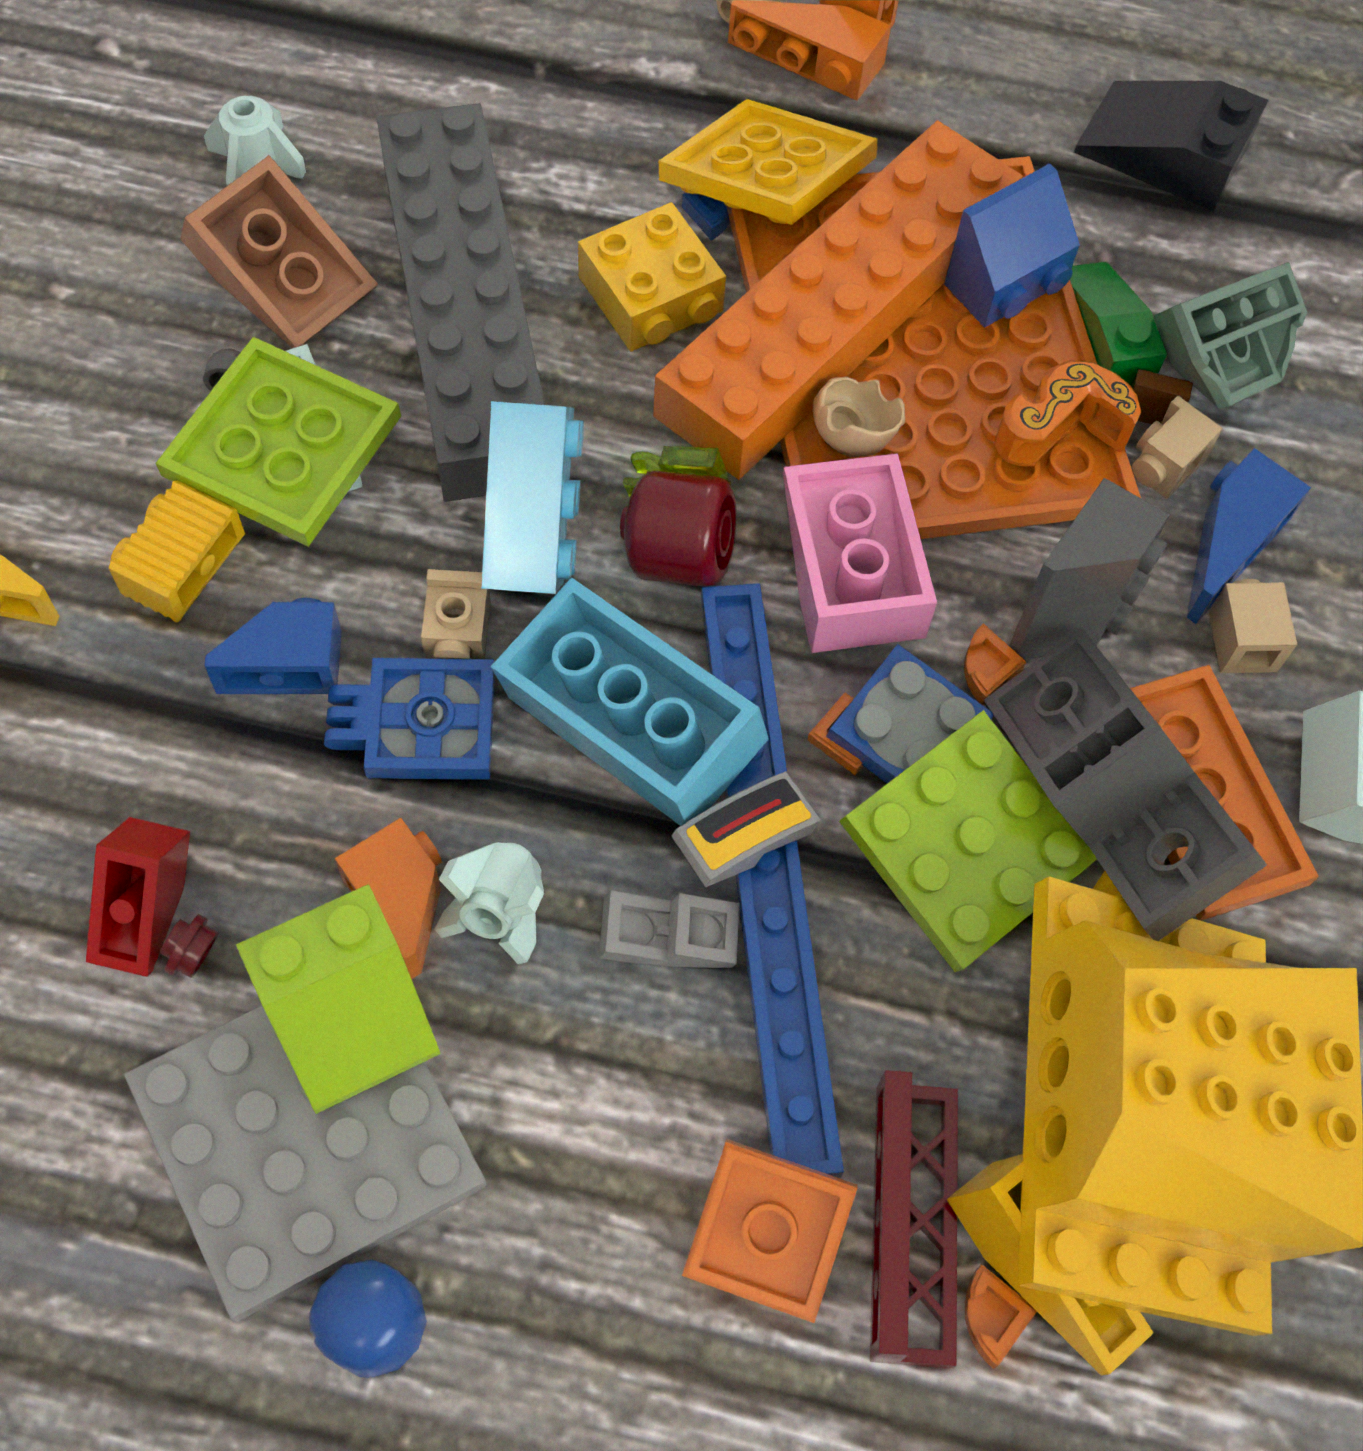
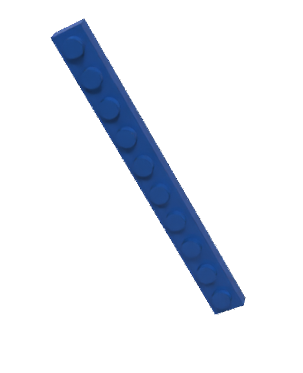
M760 583L702 587L701 606L710 674L760 708L769 738L725 790L726 799L785 771L787 772ZM796 840L764 853L755 867L735 875L771 1155L841 1178L844 1168Z

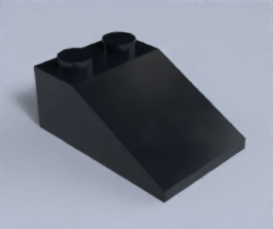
M1114 81L1076 144L1074 153L1214 211L1251 142L1269 100L1223 81Z

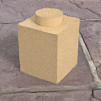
M1242 579L1225 584L1209 611L1220 673L1278 672L1297 646L1284 582L1261 583L1256 579Z

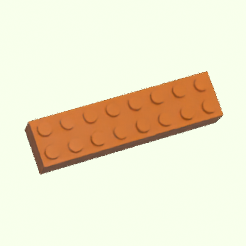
M937 120L655 375L653 417L736 479L740 480L812 411L814 398L829 379L847 377L945 283L963 210L1022 179L1023 175Z

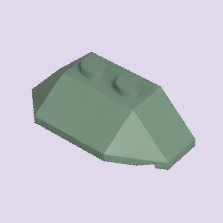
M1287 262L1182 302L1153 317L1173 369L1187 381L1193 382V386L1219 409H1223L1283 380L1295 348L1297 328L1303 326L1307 310L1290 263Z

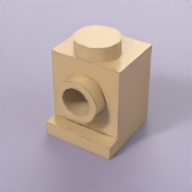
M1177 396L1170 403L1162 423L1155 421L1138 441L1136 448L1141 451V454L1132 464L1133 475L1141 484L1152 488L1168 499L1207 460L1223 428L1184 399Z
M428 569L426 578L427 593L421 632L424 657L427 659H485L491 598L489 589H481L482 572Z

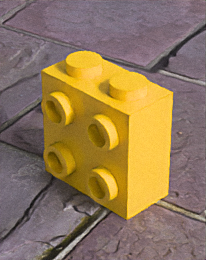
M672 202L578 241L579 278L630 352L648 344H658L669 337V335L695 323H705L723 311L726 275Z

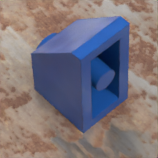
M298 598L292 602H272L206 655L205 669L216 694H328L329 687L338 684L342 635L334 602H322L314 598Z

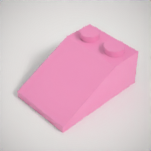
M898 453L784 467L783 479L799 600L811 653L926 638L937 605V599Z

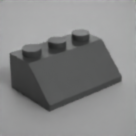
M1104 478L1042 565L1009 646L1023 659L1042 657L1081 627L1096 646L1107 630L1117 635L1133 611L1135 601L1150 579L1151 575L1149 573L1168 544L1158 537L1170 515Z

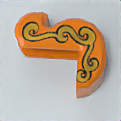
M1066 361L1050 368L1040 382L1033 403L1022 393L1014 395L1009 401L995 437L996 449L1000 456L1008 463L1017 466H1034L1079 420L1085 424L1090 433L1118 452L1124 451L1141 413L1137 394L1119 375L1089 361Z

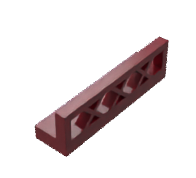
M885 1070L876 1087L870 1362L953 1369L957 1366V1215L947 1201V1198L958 1190V1089L912 1085V1072ZM912 1103L941 1106V1132L925 1147L911 1133ZM940 1144L941 1165L930 1154ZM911 1151L915 1154V1156L912 1159ZM920 1162L941 1183V1199L924 1215L910 1200L911 1170ZM941 1210L939 1233L929 1221ZM910 1218H911V1220L914 1222V1224H913L911 1227H910ZM919 1230L940 1251V1269L923 1285L909 1270L910 1238ZM939 1280L940 1304L928 1292ZM909 1288H910V1289L912 1290V1292L914 1293V1294L911 1295L910 1297H909ZM919 1299L940 1322L939 1350L908 1347L909 1308Z

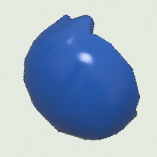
M372 1259L342 1265L319 1287L309 1312L310 1332L314 1335V1344L321 1353L336 1365L361 1378H374L399 1370L419 1349L427 1323L421 1294L416 1286L394 1267Z

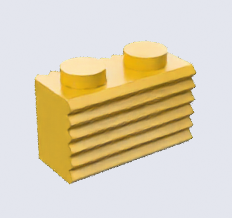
M179 480L173 481L171 489H166L165 494H158L152 499L146 510L144 523L138 525L137 532L132 533L131 537H125L119 541L112 552L108 569L119 592L126 598L130 597L136 603L140 602L144 607H150L154 612H160L164 617H169L174 622H179L245 535L236 508Z

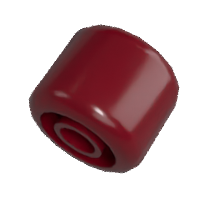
M651 471L643 475L636 483L628 506L624 507L620 519L621 539L625 542L627 561L634 574L640 579L695 586H715L728 571L735 545L737 526L735 494L730 483L720 477Z

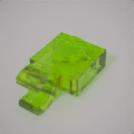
M664 446L661 456L641 451L632 453L630 458L636 473L646 474L651 471L715 476L726 479L731 485L718 448ZM624 477L622 483L629 497L641 477Z

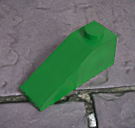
M1107 261L1072 266L1073 274L1070 281L1097 364L1116 373L1130 386L1138 369L1159 374L1167 353L1152 312Z

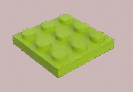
M252 337L155 464L162 477L170 481L179 480L236 508L239 514L309 547L401 418L399 403L258 338Z
M984 710L839 820V823L954 972L964 970L1033 913L1035 883L1048 876L1070 882L1097 860L1090 847L1055 808L1029 767Z

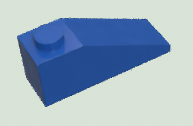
M1256 448L1239 465L1229 461L1210 485V489L1215 491L1216 495L1205 513L1187 618L1195 624L1213 606L1225 584L1235 582L1292 519L1311 489L1309 485Z

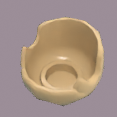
M849 377L831 378L813 400L812 412L819 434L828 445L847 457L875 455L891 441L905 423V404L901 398H896L892 401L886 400L881 393L878 380L858 382Z

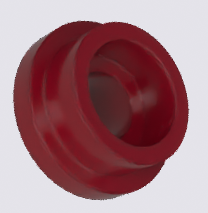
M198 914L190 924L180 919L173 927L160 950V954L169 958L164 970L165 972L175 976L179 971L192 978L199 970L219 932L206 926L208 921L206 917Z

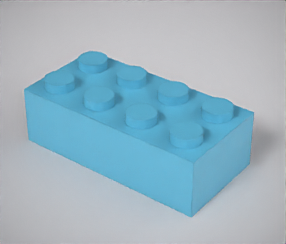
M572 577L491 665L493 672L510 700L680 826L709 809L769 739L760 708Z

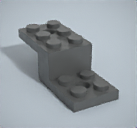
M1082 627L984 699L1052 804L1090 847L1144 930L1153 940L1159 941L1267 866L1259 853L1196 775L1165 732ZM1071 696L1066 705L1052 711L1060 700ZM1180 847H1188L1185 856L1180 861L1164 866L1166 857L1172 851Z

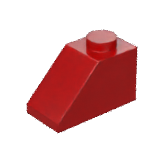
M129 817L96 845L86 952L87 963L148 977L153 972L184 890L190 831Z

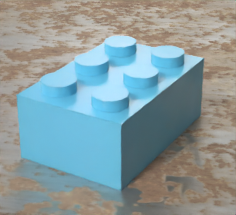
M491 401L481 589L555 594L564 584V580H570L571 575H574L577 540L566 539L567 520L578 516L580 480H570L571 457L578 458V456H582L584 421L574 420V408Z

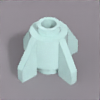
M240 96L231 99L223 105L204 134L208 151L227 156V186L268 155L271 156L286 175L302 179L306 173L302 155L281 131L283 122L280 111L262 98Z
M496 842L449 860L439 880L455 896V899L443 911L434 929L437 934L444 938L465 932L467 928L474 934L484 938H501L500 946L517 964L528 962L536 944L535 912L544 895L541 869L536 859L526 848L519 844Z

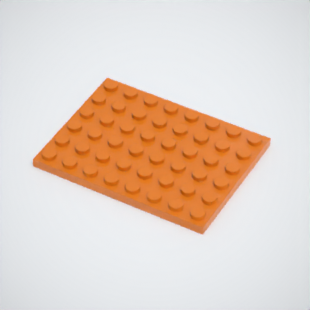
M1030 156L998 159L1023 175V178L1035 172ZM879 172L854 175L793 225L775 223L767 216L746 209H735L726 206L746 293ZM1070 280L1055 294L1048 295L1045 293L1029 302L1016 316L1012 318L1002 317L985 328L943 284L847 376L858 382L878 380L881 393L886 400L892 401L896 398H901L905 404V423L891 441L875 455L847 457L837 452L819 434L812 411L780 441L786 467L898 453L920 539L1075 520L1104 478L1141 498L1126 450L1116 451L1090 433L1085 424L1079 420L1034 466H1017L1008 463L1000 456L996 449L995 437L1006 405L1014 395L1022 393L1033 403L1040 382L1050 368L1066 361H1089L1097 364Z

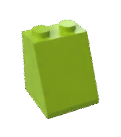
M369 884L236 944L260 1002L315 1114L441 1054L398 944Z

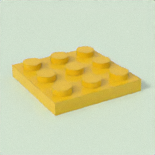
M746 99L658 161L659 180L680 187L686 193L701 194L722 201L730 208L746 209L767 216L775 223L793 225L876 159L877 138Z

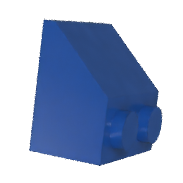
M1051 164L1038 169L963 210L944 285L984 328L1002 317L1012 318L1016 316L1029 302L1045 293L1048 295L1055 294L1072 277V266L1080 244L1058 172Z

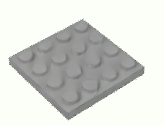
M262 1005L124 1074L229 1317L235 1323L487 1187L486 1180L426 1062L315 1114Z

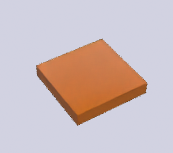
M727 1139L682 1276L815 1323L858 1189L857 1184Z

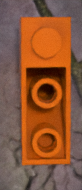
M734 0L730 8L728 43L858 101L885 63L891 25L848 6Z

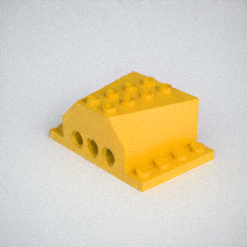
M1050 876L1035 883L1023 1139L1024 1167L1021 1185V1234L1019 1235L1017 1286L1251 1336L1272 1334V1262L1363 1247V1115L1357 968H1297L1266 963L1265 939L1193 918L1159 941H1156L1144 930L1124 898Z

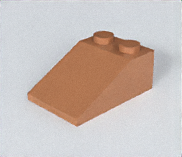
M270 155L184 218L181 241L223 288L291 348L307 343L378 286L374 278Z

